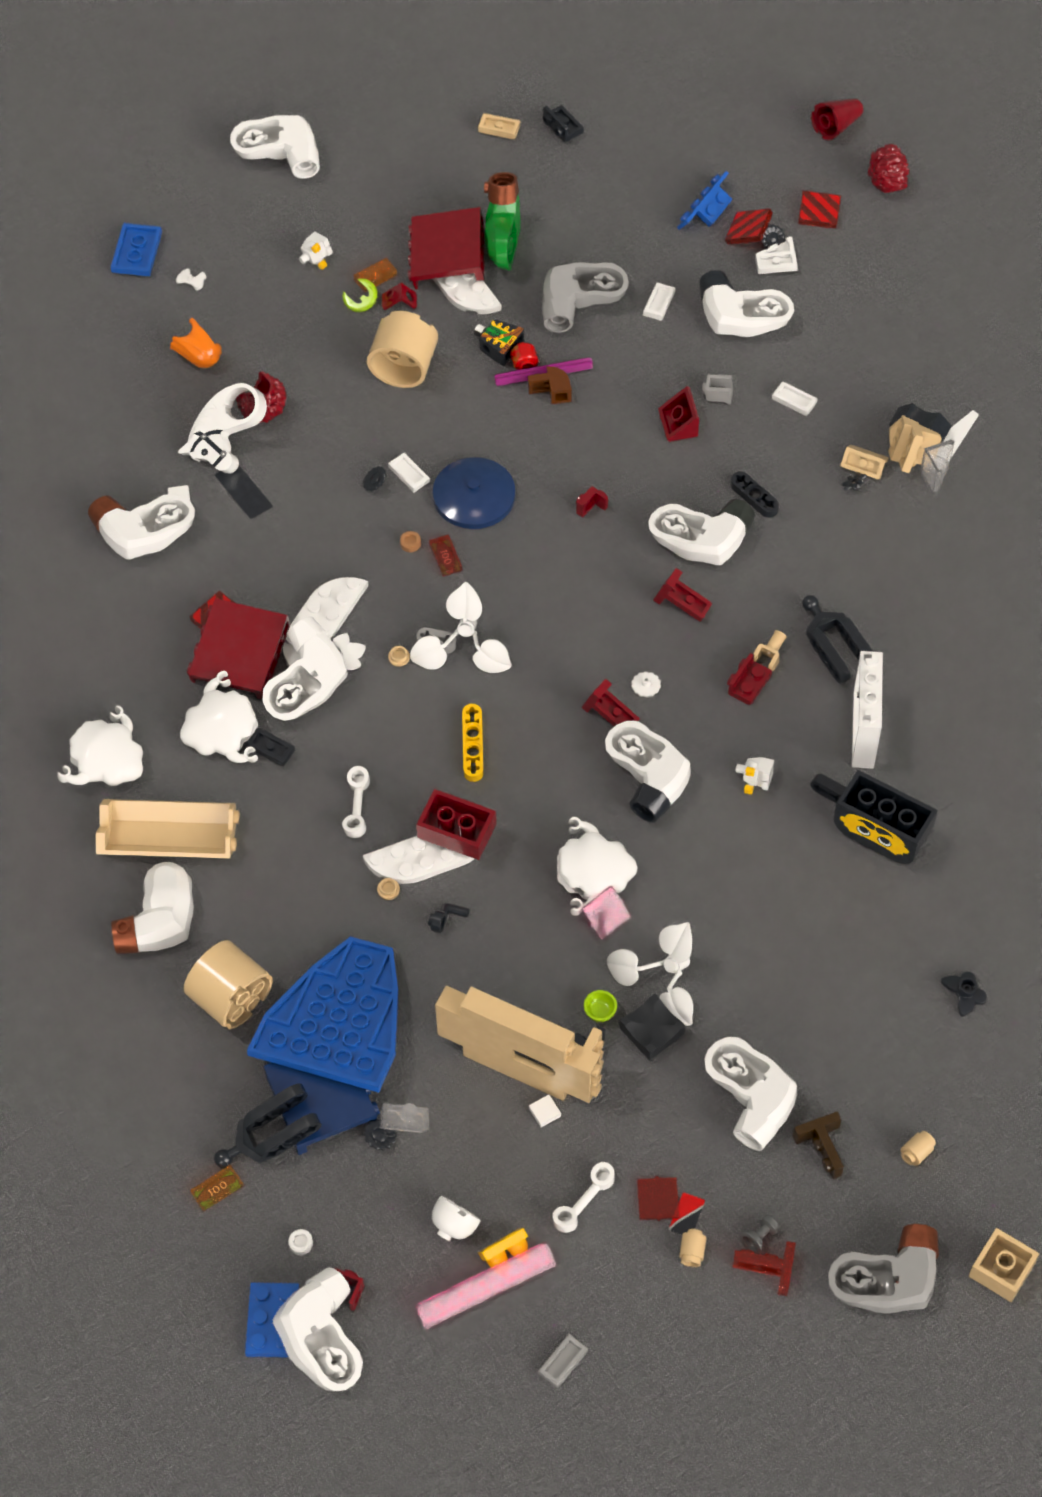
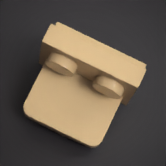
M902 415L889 428L890 448L888 452L890 459L899 462L901 471L910 473L912 466L914 467L916 464L930 466L940 445L941 435Z

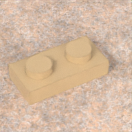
M483 113L478 126V132L515 140L520 127V121Z

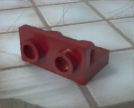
M750 653L746 659L743 658L740 661L736 674L732 673L727 682V685H729L728 695L751 706L772 676V670L755 662L754 654Z

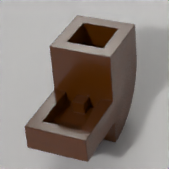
M548 366L546 367V373L528 375L529 394L549 392L551 404L571 402L572 389L570 380L562 369Z

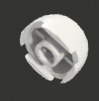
M443 1196L439 1197L432 1211L433 1224L439 1229L437 1234L448 1241L451 1238L458 1240L467 1238L476 1230L481 1221L463 1207H459L453 1201Z

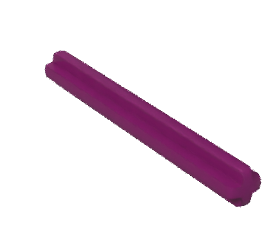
M591 357L499 373L495 375L494 379L496 385L501 386L528 381V375L546 373V367L548 366L560 368L565 373L592 369L593 362Z

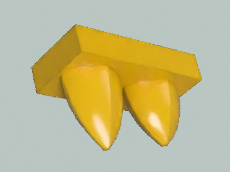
M518 1228L479 1251L478 1254L481 1260L486 1261L491 1269L506 1277L508 1276L509 1262L505 1250L507 1249L515 1258L526 1260L528 1254L526 1237L528 1235L524 1228Z

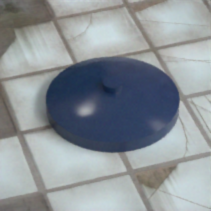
M464 458L447 465L438 474L433 485V501L438 513L449 523L465 529L487 528L503 520L511 511L515 502V484L510 473L499 463L486 458Z

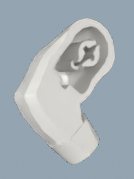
M311 616L301 619L287 632V636L296 653L300 654V659L294 662L286 671L270 679L263 688V703L266 710L273 717L284 721L296 719L323 704L348 674L344 660L337 647L326 636L327 632Z

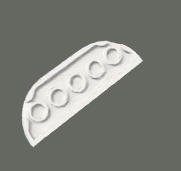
M474 273L433 279L450 303L462 311L470 310L476 311L478 314H490L501 310L500 302L483 280L476 281Z
M345 577L324 583L311 594L291 623L290 628L301 619L311 616L327 632L326 636L332 641L367 589L368 581L355 577ZM287 636L283 646V653L287 665L290 667L300 659V654L296 653Z
M417 836L363 855L365 864L376 876L392 878L398 884L419 882L474 860V858L419 839Z

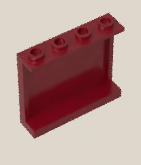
M480 207L412 217V223L409 225L411 240L408 241L411 255H408V262L411 270H408L409 282H413L415 289H418V281L463 274L474 273L476 281L484 280V217Z
M215 598L213 605H210L208 608V619L201 628V639L195 645V656L193 662H190L188 665L187 674L192 683H195L197 679L209 682L216 678L219 672L225 671L228 676L222 678L221 681L230 680L231 684L228 687L253 692L256 698L263 699V688L273 678L287 632L291 625L289 617L286 614Z

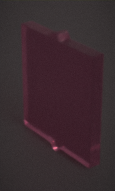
M613 886L607 888L581 908L589 921L588 925L594 929L601 940L631 917L623 904L624 900L620 899Z

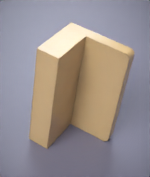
M849 445L846 447L840 466L879 480L889 457Z

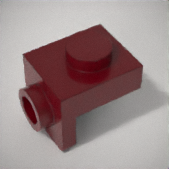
M591 486L584 494H580L577 498L576 514L583 518L595 505L606 510L608 508V496L604 491Z

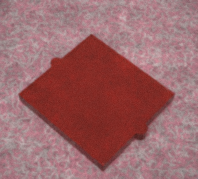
M655 1176V1178L637 1179L640 1220L657 1219L661 1221L662 1219L679 1218L677 1177L659 1178V1176Z

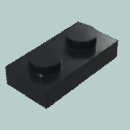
M259 727L246 743L247 748H255L256 753L283 767L295 752V746Z

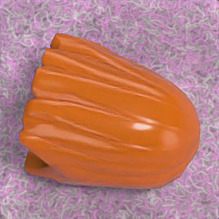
M190 318L189 323L192 325V331L183 337L173 336L170 348L197 367H212L219 360L222 348L220 344H214L204 329L193 318Z

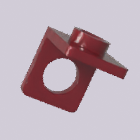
M399 283L382 294V309L386 310L400 301L415 309L417 308V294L403 283ZM406 292L410 294L412 301L407 298Z
M333 1268L342 1274L348 1285L355 1287L349 1301L350 1310L354 1311L365 1287L364 1280L351 1270L345 1269L342 1271Z

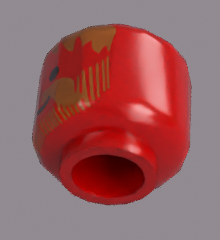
M521 342L511 350L510 355L516 370L532 368L538 365L539 359L536 349L532 344Z

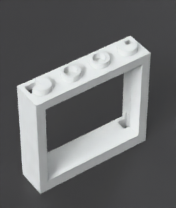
M860 651L853 691L852 767L874 769L882 728L883 652Z

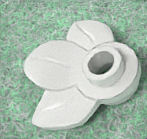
M347 633L336 636L333 639V643L344 660L346 670H354L361 667L358 659L364 654L366 646L359 643H351Z

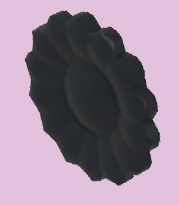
M767 225L766 228L762 229V233H760V241L762 246L766 247V250L774 244L780 245L786 241V235L778 225Z
M377 466L365 476L363 487L366 491L372 492L382 486L387 476L385 474L386 470L383 467Z
M384 1119L370 1121L369 1125L365 1127V1141L369 1143L370 1147H374L375 1150H385L395 1143L397 1136L395 1128Z

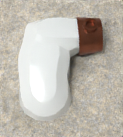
M162 862L148 870L143 884L145 895L143 899L144 911L135 917L132 915L111 921L116 954L158 951L176 946L187 940L194 905L192 879L183 867L173 862Z

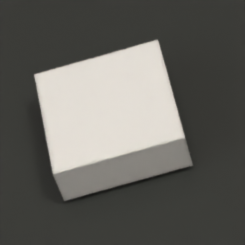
M550 1095L529 1105V1110L540 1127L561 1117V1112Z

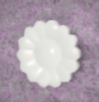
M640 672L631 681L634 693L640 697L654 696L661 688V680L652 672Z

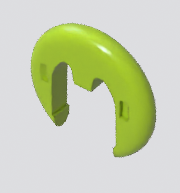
M360 278L357 280L369 291L368 297L365 295L360 297L362 303H355L343 291L344 304L354 312H364L370 309L377 300L376 286L371 281Z

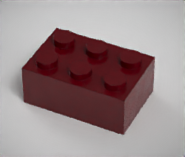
M434 789L416 824L417 838L479 860L497 824L496 811Z

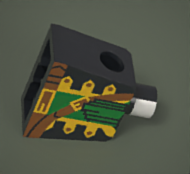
M493 320L487 328L478 324L474 330V335L479 337L480 350L503 367L511 359L510 353L514 346L524 342V328L500 320Z

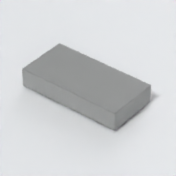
M568 1334L538 1370V1374L558 1389L586 1355L588 1348Z

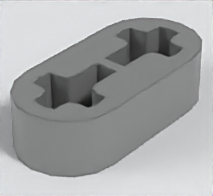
M421 628L416 634V640L418 641L424 636L433 635L438 637L442 645L452 633L432 628ZM456 638L443 648L446 654L452 653L455 650Z

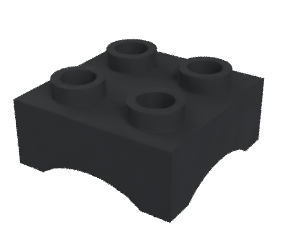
M656 994L649 997L638 1009L620 1019L619 1028L649 1061L685 1034V1025L667 1009Z

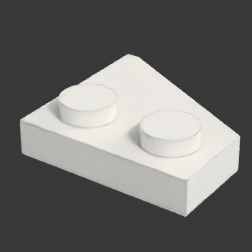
M792 237L786 238V242L780 245L774 244L767 250L756 253L755 261L758 274L797 271V260Z

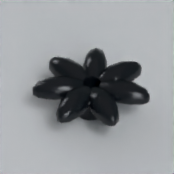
M857 472L854 478L848 476V481L842 483V486H845L844 491L851 487L853 490L860 488L861 484L865 483L862 479L867 475H861L860 472Z

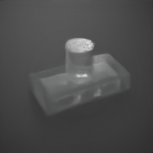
M383 1103L381 1106V1129L427 1134L429 1131V1108L416 1107L412 1103H407L406 1105Z

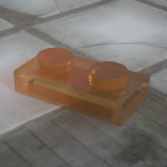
M384 258L354 274L353 277L359 287L366 292L368 290L357 279H367L377 286L396 276L397 269L387 258Z

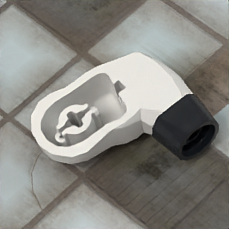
M711 270L701 276L699 280L704 312L709 325L716 334L742 337L757 336L785 326L794 313V305L791 299L781 291L769 289L735 292L727 275L721 270Z
M625 721L617 724L608 732L605 739L606 751L615 763L628 770L641 783L630 801L632 811L644 821L654 823L670 808L671 804L681 795L688 784L691 775L690 762L668 740L650 731L644 724L638 721Z

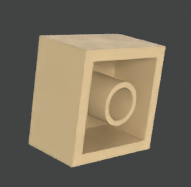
M996 1228L972 1266L969 1277L1012 1303L1035 1265L1040 1253Z

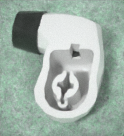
M731 499L717 516L713 518L704 513L692 511L679 504H667L656 509L651 514L648 523L653 538L678 556L690 561L722 565L740 546L755 518V512L747 502L739 499Z

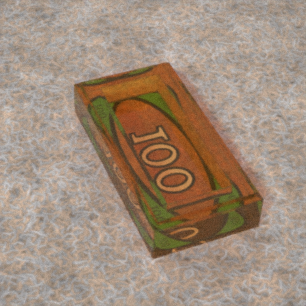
M229 1165L192 1188L190 1193L204 1212L244 1185L233 1167Z

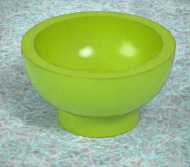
M593 991L584 1000V1011L595 1022H606L616 1013L617 1001L607 991Z

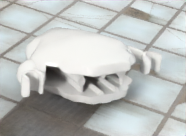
M221 671L217 674L216 678L210 680L205 686L204 695L199 705L187 710L185 722L180 731V739L185 745L194 748L199 754L205 756L217 752L235 763L256 762L258 760L257 755L248 757L250 753L255 752V748L248 747L245 749L244 754L239 753L244 742L250 739L258 727L252 705L248 697L240 695L236 691L232 690L223 693L216 690L218 685L228 687L231 684V681L228 679L221 681L222 678L228 676L227 672Z
M115 706V712L118 715L110 712V719L115 723L108 724L102 719L85 721L77 729L69 742L71 746L70 761L78 767L79 774L72 775L70 768L65 765L63 766V772L66 774L57 773L60 782L84 785L88 782L103 781L109 786H117L124 782L134 781L141 776L143 772V750L138 743L132 741L133 724L130 718L123 713L122 707Z
M572 817L569 820V824H575L577 827H570L569 832L576 834L582 829L585 831V834L579 839H569L565 846L559 849V855L557 856L558 883L563 885L569 893H578L587 900L586 903L577 898L571 900L570 905L579 907L578 909L572 908L570 911L572 915L576 916L581 912L595 909L607 893L615 894L623 891L628 881L636 875L638 867L635 859L627 853L623 844L618 841H607L599 834L598 829L594 825L581 821L577 817Z

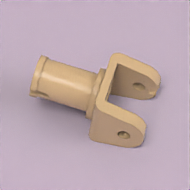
M775 630L767 645L759 644L753 653L754 661L757 662L762 654L772 658L768 668L773 672L779 664L778 650L787 636L781 631Z

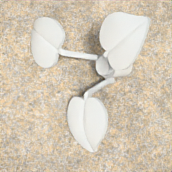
M464 582L458 589L452 592L446 602L449 614L455 619H461L455 632L442 645L438 637L433 635L424 636L414 644L410 653L412 662L426 669H438L444 665L447 659V654L443 648L458 634L464 637L472 635L475 647L478 650L473 655V661L480 670L488 673H499L512 666L508 651L500 641L488 639L482 643L481 647L479 646L475 628L477 626V619L482 612V604L478 594L468 582Z
M689 922L670 925L661 931L659 936L660 946L665 953L669 954L662 961L637 966L638 958L636 954L627 949L616 950L608 956L607 965L612 976L618 983L624 986H631L637 982L639 978L638 971L664 965L666 971L675 973L667 987L668 992L662 993L659 998L676 1018L681 1020L685 1026L693 1024V1001L690 994L681 987L673 988L678 977L682 975L681 970L690 964L692 934Z

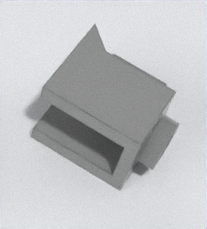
M708 374L706 383L703 382L702 394L706 395V401L725 402L731 406L733 394L732 375Z

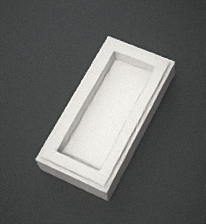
M657 282L645 306L643 316L662 321L675 294V287Z
M783 381L772 394L773 400L805 416L810 413L817 403V398Z
M402 453L388 463V467L413 493L430 482V478L405 453Z

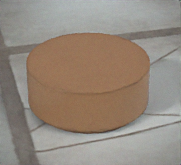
M414 531L403 533L400 537L401 548L406 552L417 551L421 546L420 535Z

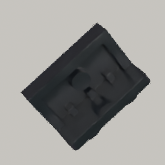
M547 105L543 107L542 119L544 123L550 126L556 136L560 137L565 143L584 133V127L562 105L552 110Z

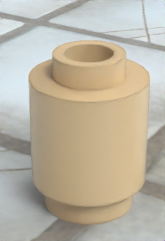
M926 1131L916 1133L901 1148V1157L907 1164L918 1166L934 1150L936 1142Z
M689 1229L688 1232L682 1234L679 1255L681 1264L689 1267L700 1266L701 1261L704 1259L706 1236L702 1235V1231Z

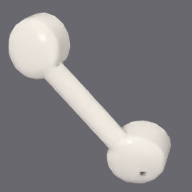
M362 766L351 768L347 774L348 784L354 790L352 815L347 816L343 820L342 826L345 834L350 838L361 837L366 831L364 819L361 817L363 791L368 788L370 777L368 771Z
M600 1162L593 1167L591 1171L592 1185L572 1208L561 1206L555 1209L553 1212V1222L557 1230L565 1233L572 1232L578 1224L577 1216L598 1191L606 1190L613 1185L615 1173L610 1164Z

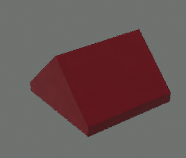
M686 386L658 408L668 441L698 437L699 416L690 387Z

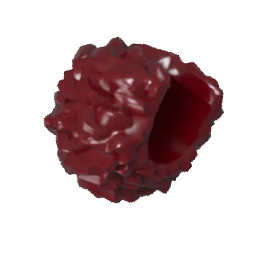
M892 143L885 144L884 147H880L877 151L871 153L870 166L867 173L872 178V184L884 193L907 188L908 163L907 159H905L906 156L904 153H901L897 145Z
M259 372L254 388L259 390L266 399L267 409L261 422L268 423L283 413L287 393L283 382H280L279 379L273 376L271 377L269 373ZM243 392L235 400L237 408L245 419L254 410L255 398L253 393Z

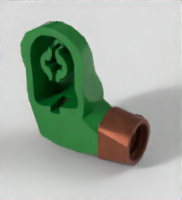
M499 172L490 176L489 181L484 183V193H488V200L490 201L485 220V245L489 258L498 268L510 271L520 233L519 189L517 177L514 174Z

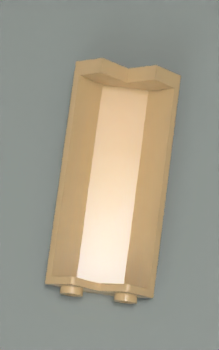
M103 799L99 805L100 827L96 831V854L230 858L233 851H236L237 839L234 838L236 824H239L240 812L236 810V803Z

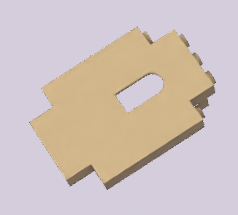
M445 986L435 1004L437 1033L439 1036L463 1046L464 1057L562 1101L565 1100L567 1094L587 1103H590L593 1096H598L602 1084H600L602 1074L600 1072L603 1066V1060L601 1059L604 1053L602 1050L604 1041L602 1040L601 1030L593 1027L584 1046H580L574 1042L575 1033L473 987H470L467 994ZM515 1051L544 1063L553 1070L515 1054Z

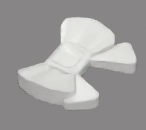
M185 269L177 276L176 281L177 284L187 283L192 285L195 290H200L204 285L206 275L204 272H201L196 277H193L190 274V269Z

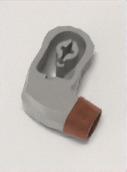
M923 1224L904 1226L897 1250V1257L869 1255L858 1252L841 1254L832 1263L828 1273L831 1290L840 1301L850 1306L887 1314L926 1308L933 1294L936 1279V1259L939 1256L937 1230Z

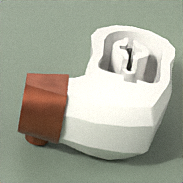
M175 494L162 495L148 504L133 509L131 512L126 511L111 496H102L90 505L88 516L106 543L117 554L130 560L144 554L161 551L190 528L194 519L195 509L189 500Z

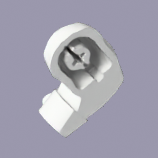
M299 115L271 116L259 120L244 121L237 125L231 133L230 143L236 154L242 158L251 160L287 158L294 176L303 179L313 177L319 171V155L313 132L307 121Z
M739 1037L723 1038L716 1041L708 1049L705 1056L706 1071L717 1084L731 1092L742 1105L747 1107V1109L743 1110L734 1128L733 1133L735 1137L747 1147L761 1151L777 1134L778 1129L785 1123L791 1113L797 1096L796 1082L773 1060L753 1049L746 1041Z
M325 1268L307 1280L305 1286L294 1292L279 1308L273 1319V1324L282 1339L289 1358L300 1370L325 1390L343 1391L355 1385L361 1375L363 1361L359 1350L344 1335L339 1324L331 1316V1313H334L350 1294L348 1282L340 1272L333 1268Z

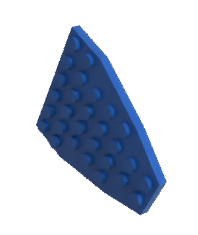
M354 937L346 939L315 963L264 1014L247 1049V1055L379 1093L396 1056L399 993L393 948Z

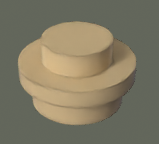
M395 646L389 652L388 659L392 665L400 667L409 662L410 654L403 646Z
M385 878L378 884L377 892L382 899L392 900L398 896L400 887L394 879Z

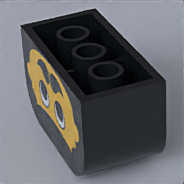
M857 770L836 803L834 823L839 831L848 838L895 862L909 864L914 860L933 829L938 810Z

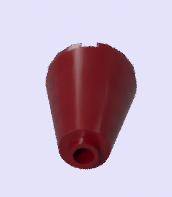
M855 98L820 102L814 106L815 109L811 113V122L816 133L820 132L822 135L821 138L831 140L840 135L863 114V105Z

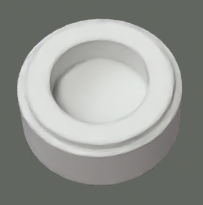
M303 1229L295 1230L289 1236V1247L294 1254L305 1255L312 1249L313 1239L308 1231Z

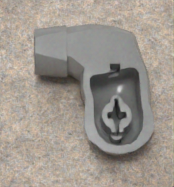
M607 262L598 264L572 263L551 268L545 277L542 295V314L545 328L555 333L568 331L573 326L575 308L619 301L625 294L629 283L625 271L620 266Z

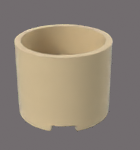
M407 311L391 312L389 316L382 318L367 357L369 370L379 380L395 387L411 388L420 385L425 379L438 341V333L435 327L420 320V315Z
M225 940L212 946L194 964L185 980L184 993L219 1024L230 1030L246 1022L253 1015L250 1011L258 1005L259 1001H265L271 990L273 978L234 943Z

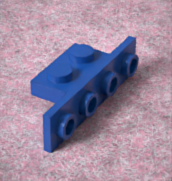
M727 171L721 175L716 174L710 181L712 185L710 187L707 186L700 193L702 197L700 199L697 198L690 205L692 208L690 212L687 210L680 217L681 223L677 226L679 230L687 225L695 215L708 227L720 216L732 201V198L719 186L729 174Z

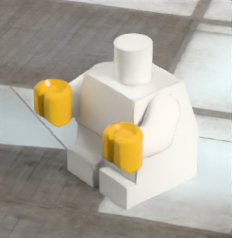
M313 232L301 246L303 255L299 257L300 262L305 264L309 261L312 264L318 265L321 270L325 269L327 263L323 258L333 253L328 239L317 232Z
M763 757L748 758L745 765L737 764L736 772L744 774L743 781L747 782L744 787V793L752 794L754 786H760L763 790L769 789L773 777L774 760Z

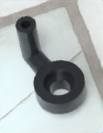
M444 903L440 910L437 909L435 913L432 912L430 914L428 925L431 926V931L442 933L448 913L468 917L469 909Z

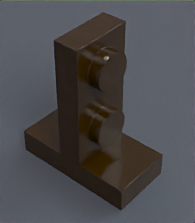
M838 1111L794 1127L793 1138L796 1144L812 1139L815 1150L821 1152L825 1171L827 1173L830 1172L833 1179L841 1177L844 1169L828 1134L840 1128L842 1119Z

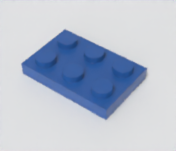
M123 223L111 264V272L150 277L162 235V228Z
M250 1283L246 1357H289L282 1339L273 1324V1319L285 1301L300 1289L299 1283Z

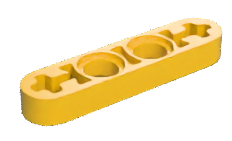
M468 704L462 711L463 771L466 780L477 782L483 777L482 710L477 704ZM470 712L475 714L474 722H470ZM471 729L479 732L475 737H470L466 733ZM470 748H476L479 753L475 756H470L467 751ZM471 763H475V774L471 773Z

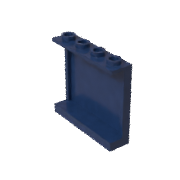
M275 1063L263 1066L265 1076L274 1096L286 1088L299 1083L304 1086L308 1095L303 1102L282 1114L286 1126L310 1113H316L322 1124L318 1131L295 1144L298 1155L307 1152L306 1146L368 1121H375L377 1115L380 1114L376 1102L370 1101L368 1095L371 1094V1091L368 1089Z

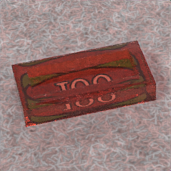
M449 534L429 540V545L442 576L463 571Z

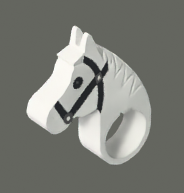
M245 383L234 384L218 392L200 412L192 426L188 442L179 449L178 453L184 456L191 455L198 462L201 460L209 461L216 469L224 473L236 471L239 461L230 452L231 445L228 437L233 433L253 427L261 422L267 409L264 395L256 388ZM250 391L255 398L254 410L247 418L237 420L231 414L234 400L241 393Z

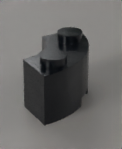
M913 403L898 407L889 423L892 426L903 415L918 422L919 425L939 433L942 438L940 444L943 443L952 427L940 412H927L918 408Z

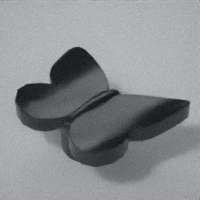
M964 972L961 977L953 975L941 979V984L955 992L958 996V1010L962 1017L969 1014L974 1009L975 1004L983 1005L987 999L986 993L982 989L977 988L976 977L972 972Z

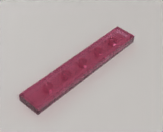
M544 1242L415 1305V1308L426 1330L556 1266L548 1244Z

